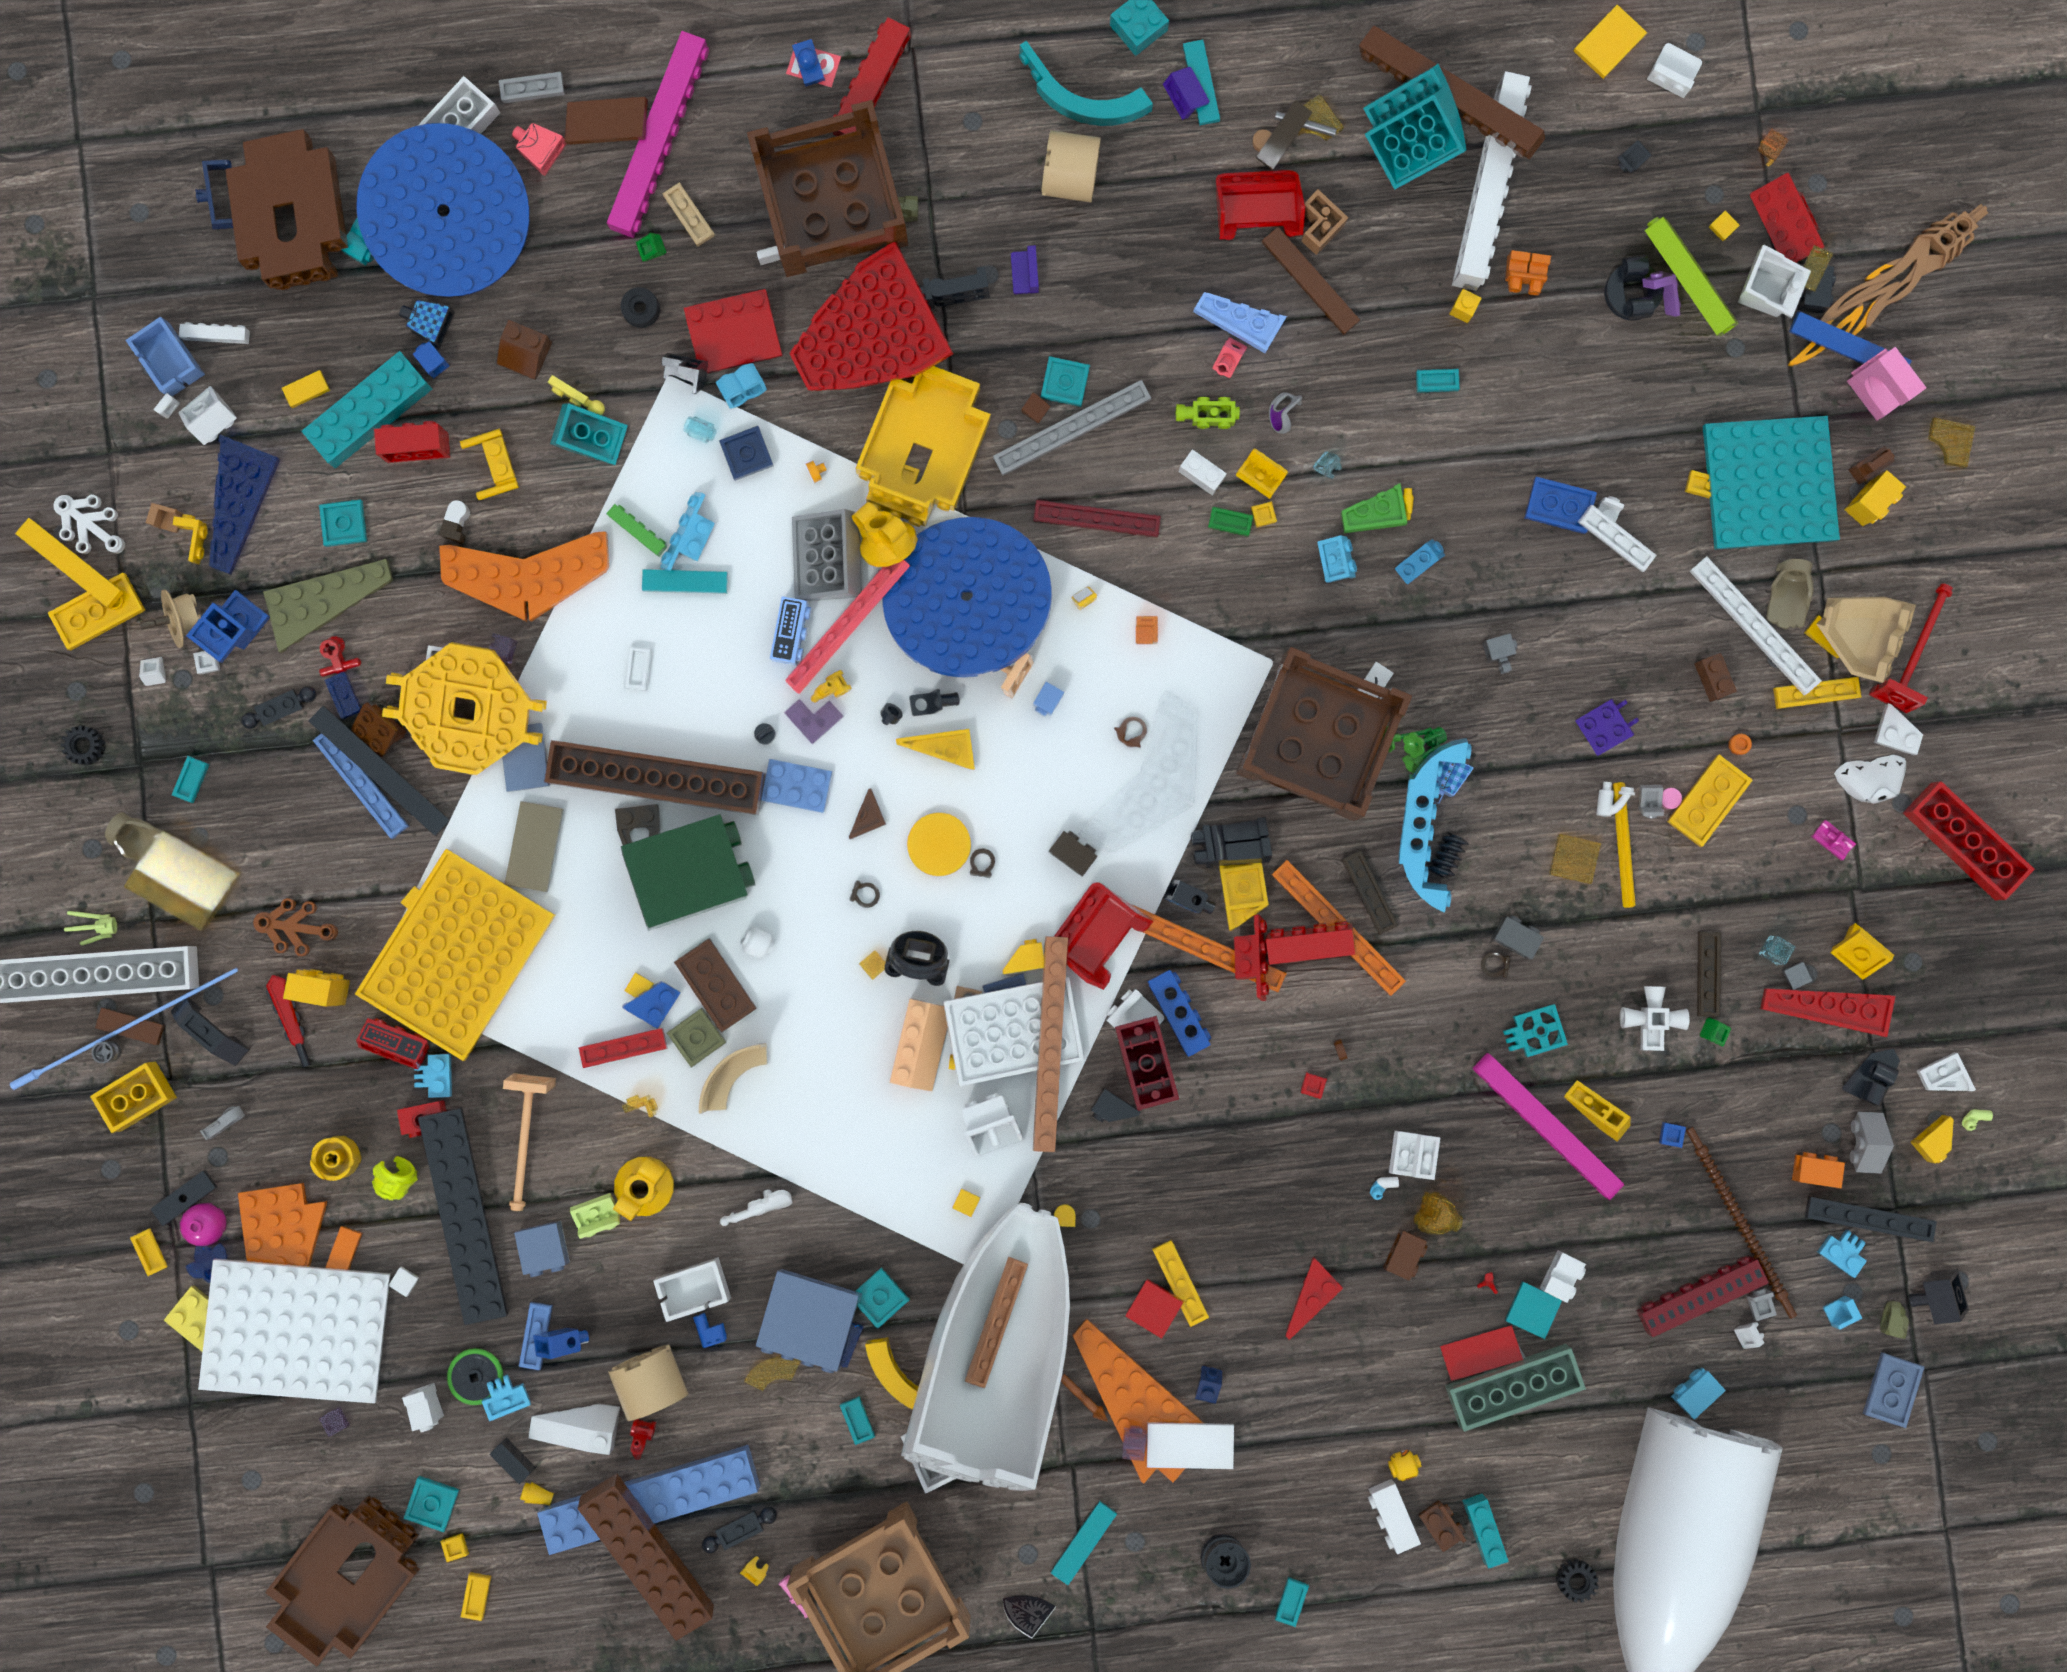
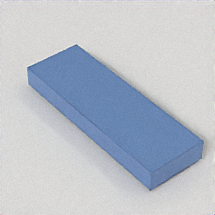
M537 1302L530 1303L519 1367L541 1370L543 1358L536 1357L533 1335L548 1332L553 1305Z

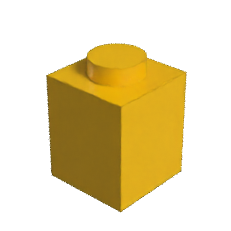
M1462 289L1449 315L1468 323L1473 317L1481 297Z

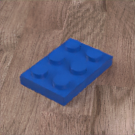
M1535 477L1524 518L1586 534L1588 530L1579 524L1578 521L1588 507L1594 505L1597 492Z

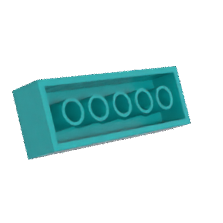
M399 351L301 432L326 462L336 469L375 437L374 429H379L382 425H390L428 394L432 387L407 357Z

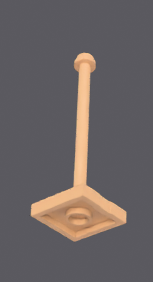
M1028 653L1018 659L1014 665L1001 669V671L1007 674L1001 689L1011 699H1013L1034 664Z
M513 1073L503 1083V1089L518 1090L524 1093L514 1199L509 1201L510 1209L513 1211H523L526 1202L522 1201L533 1093L546 1094L555 1087L556 1078Z

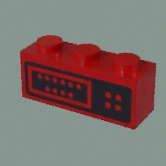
M367 1018L356 1039L359 1048L419 1070L429 1050L428 1041L422 1035L406 1033L405 1029L399 1026L393 1028L377 1018L375 1020Z

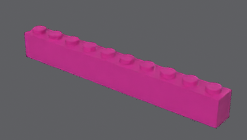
M681 31L646 121L645 140L638 141L607 220L610 230L634 238L636 232L638 233L641 229V218L643 213L646 214L648 211V200L650 195L655 193L657 177L664 170V159L671 152V141L673 136L676 137L678 134V123L680 118L685 116L688 98L691 99L694 93V82L696 79H699L702 71L701 64L703 60L707 59L709 54V48L706 40Z

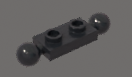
M311 686L303 687L299 694L296 693L295 689H292L255 706L256 713L247 712L243 714L241 723L247 729L255 728L260 720L263 726L303 709L304 706L301 702H313L317 697V692Z
M765 1507L758 1516L756 1511L753 1510L715 1530L717 1537L707 1536L702 1542V1548L706 1553L712 1554L718 1550L719 1545H722L725 1551L763 1532L762 1523H774L777 1519V1512L773 1507Z

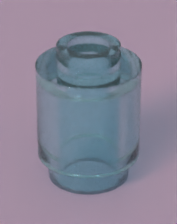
M689 416L683 428V431L688 436L704 443L713 441L717 432L714 429L715 425L697 416Z

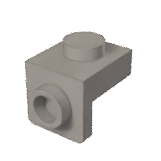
M1640 785L1638 809L1646 818L1653 819L1658 816H1664V810L1662 809V785Z
M1762 1287L1753 1290L1752 1294L1746 1295L1755 1321L1777 1315L1771 1298L1774 1297L1772 1291Z

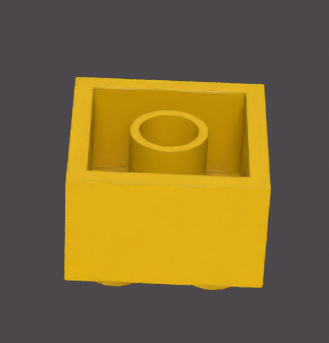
M1886 470L1872 478L1844 510L1862 526L1868 523L1873 524L1878 519H1883L1889 512L1887 508L1892 503L1896 504L1903 497L1901 492L1906 486Z

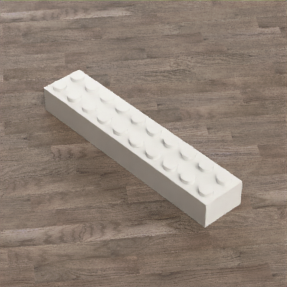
M1505 71L1496 87L1494 100L1524 118L1527 105H1524L1531 91V85H1528L1530 77ZM1490 135L1485 136L1452 286L1477 291L1479 286L1484 284L1485 279H1488L1491 267L1488 266V263L1493 258L1495 246H1492L1494 238L1497 239L1500 226H1497V223L1504 211V206L1501 204L1503 198H1506L1509 186L1506 183L1513 171V166L1510 164L1512 158L1516 156L1512 151L1513 149L1508 146L1503 147L1499 145L1495 138Z
M197 946L0 960V1003L188 990L199 987Z

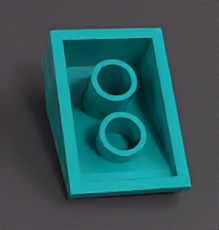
M566 403L562 404L550 444L573 453L616 465L628 425Z

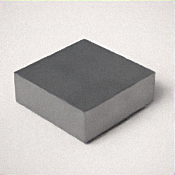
M1799 962L1782 970L1791 990L1812 982L1804 962Z

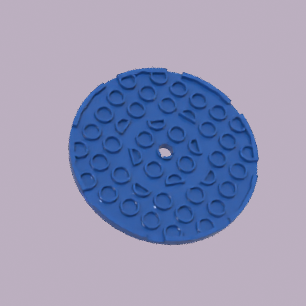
M446 123L423 124L394 135L371 157L364 169L358 187V223L364 242L371 255L395 280L427 295L438 297L465 296L493 285L515 264L527 239L530 223L529 200L518 170L510 158L495 143L482 134L462 126ZM440 205H447L450 212L447 216L442 217L438 214Z
M980 517L946 520L918 533L915 549L904 559L910 567L882 598L883 612L888 629L894 641L905 655L932 672L964 678L977 677L979 674L999 671L1025 655L1036 643L1035 641L1042 630H1044L1052 605L1050 575L1046 563L1035 545L1021 532L1011 526ZM963 592L973 593V597L968 601L961 598Z

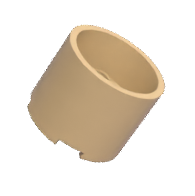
M1050 130L1042 182V195L1091 203L1101 138Z
M663 1345L652 1349V1352L632 1357L608 1371L627 1421L636 1420L655 1413L688 1395L670 1345Z

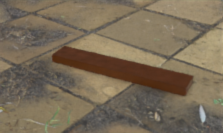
M1279 227L1262 240L1263 245L1343 335L1359 323L1360 319Z

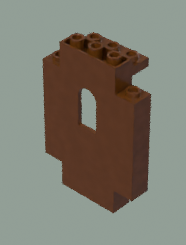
M304 129L243 142L246 165L225 169L238 261L246 270H256L260 267L261 279L269 288L277 290H287L293 286L309 285L311 282L328 281L331 278L338 277L337 269L329 260L328 252H338L341 249L348 248L335 156L328 147L313 150L312 139ZM293 204L297 234L293 240L283 242L278 238L274 208Z
M368 1496L351 1514H349V1510L346 1507L334 1504L265 1593L281 1605V1608L266 1628L316 1667L326 1658L333 1647L351 1659L420 1570L414 1560L404 1557L405 1553L419 1536L415 1528L410 1524H404L400 1521L399 1516L395 1512L386 1510L382 1507V1503L374 1497ZM368 1542L375 1548V1558L357 1582L353 1584L339 1573L338 1570L358 1544Z

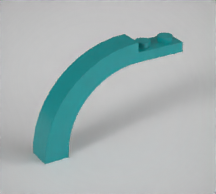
M1027 41L1020 44L1019 58L1024 65H1028L1032 70L1030 71L1031 75L1038 82L1037 93L1049 106L1060 114L1084 124L1114 126L1132 122L1152 112L1153 103L1141 87L1126 96L1111 100H1092L1073 94L1052 77Z

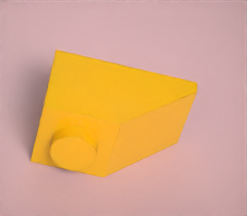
M1037 939L1025 940L1024 945L1017 949L1004 967L1003 974L1043 968L1044 955L1042 943H1037Z
M1941 1115L1911 1141V1144L1927 1162L1940 1163L1947 1158L1946 1154L1952 1150L1954 1120L1951 1116Z

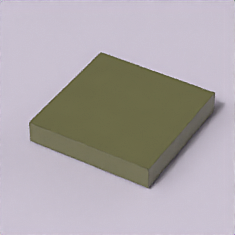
M703 1008L667 1032V1035L691 1068L727 1043Z

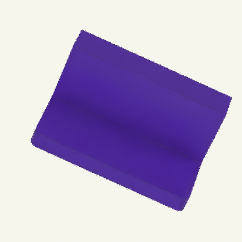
M1191 67L1172 72L1163 83L1182 120L1189 118L1195 109L1206 106L1210 102Z
M1036 245L1027 246V251L1012 252L1013 293H1038Z

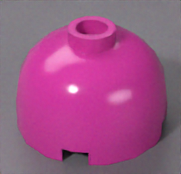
M199 1203L190 1207L183 1214L180 1221V1232L183 1238L195 1246H208L217 1242L227 1227L224 1212L212 1203Z

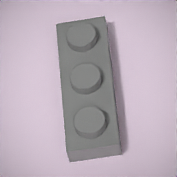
M561 72L499 80L501 101L503 103L565 95Z

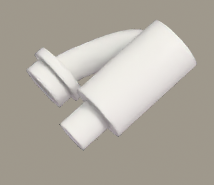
M1603 782V788L1599 790L1596 815L1611 817V815L1619 812L1630 796H1635L1634 788L1621 787L1619 794L1622 796L1613 804L1614 791H1611L1612 783Z

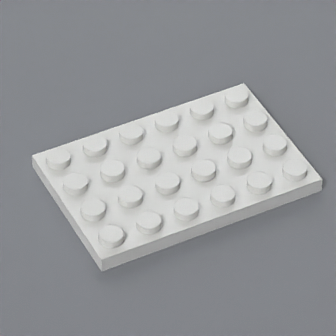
M1068 976L1065 979L1060 1066L1084 1061ZM1043 981L943 1001L958 1086L1037 1071Z

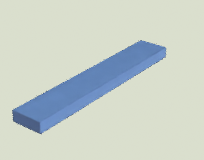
M322 733L313 740L391 839H394L409 827L373 779Z

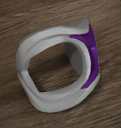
M1283 392L1271 402L1269 419L1275 432L1286 434L1290 431L1291 421L1287 412L1296 404H1302L1303 398L1301 395L1295 397L1290 393ZM1285 397L1292 400L1291 403L1282 410L1276 409L1278 404Z

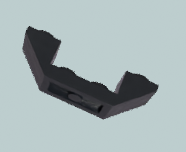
M189 997L178 1002L170 1011L178 1026L211 1054L237 1066L250 1049L235 1036H227L199 1012L202 1008Z

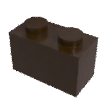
M1069 830L1068 833L1063 831L1048 852L1083 877L1098 857L1095 854L1097 850L1088 843L1084 846L1078 842L1079 837Z

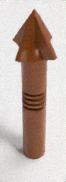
M1064 1373L1061 1383L1083 1402L1093 1413L1094 1418L1107 1421L1102 1406L1098 1407Z

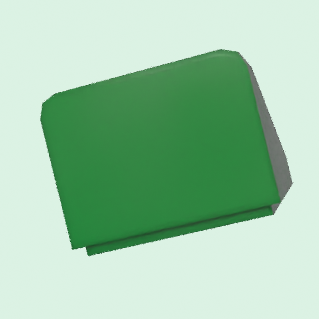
M650 233L636 242L642 262L666 254V249L659 234Z
M1707 1018L1700 1032V1037L1724 1047L1732 1028L1718 1020Z

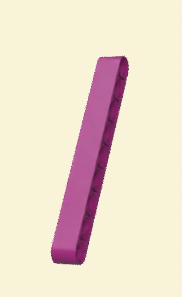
M1486 1053L1472 1068L1606 1199L1610 1201L1624 1186L1623 1182L1489 1053Z

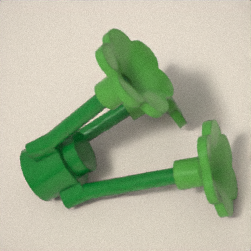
M1388 726L1386 727L1385 732L1383 734V739L1386 734ZM1430 727L1425 730L1401 735L1396 733L1388 752H1392L1395 749L1394 742H1399L1403 739L1405 744L1404 751L1408 754L1402 760L1407 770L1414 774L1421 762L1430 753L1439 748L1440 744L1446 742L1447 735L1442 727L1435 729ZM1425 743H1426L1428 746H1432V747H1431L1428 751H1426V752H1425L1424 747H1423V746L1425 745Z

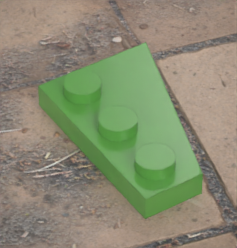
M1401 483L1395 485L1390 490L1378 493L1373 498L1366 501L1363 500L1342 510L1341 519L1344 533L1407 525Z

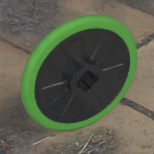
M474 1348L461 1352L452 1360L447 1373V1382L451 1393L459 1401L469 1405H481L482 1399L491 1396L487 1382L492 1381L494 1388H497L495 1379L500 1378L503 1383V1370L500 1362L492 1353L483 1349ZM477 1373L478 1380L474 1381L472 1374Z

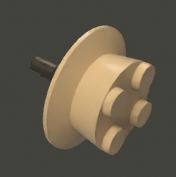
M164 589L161 591V601L165 616L141 621L140 624L142 630L168 625L176 646L182 648L184 636L197 623L201 615L196 613L195 607H197V603L193 594L188 595L186 593L172 598L168 591Z

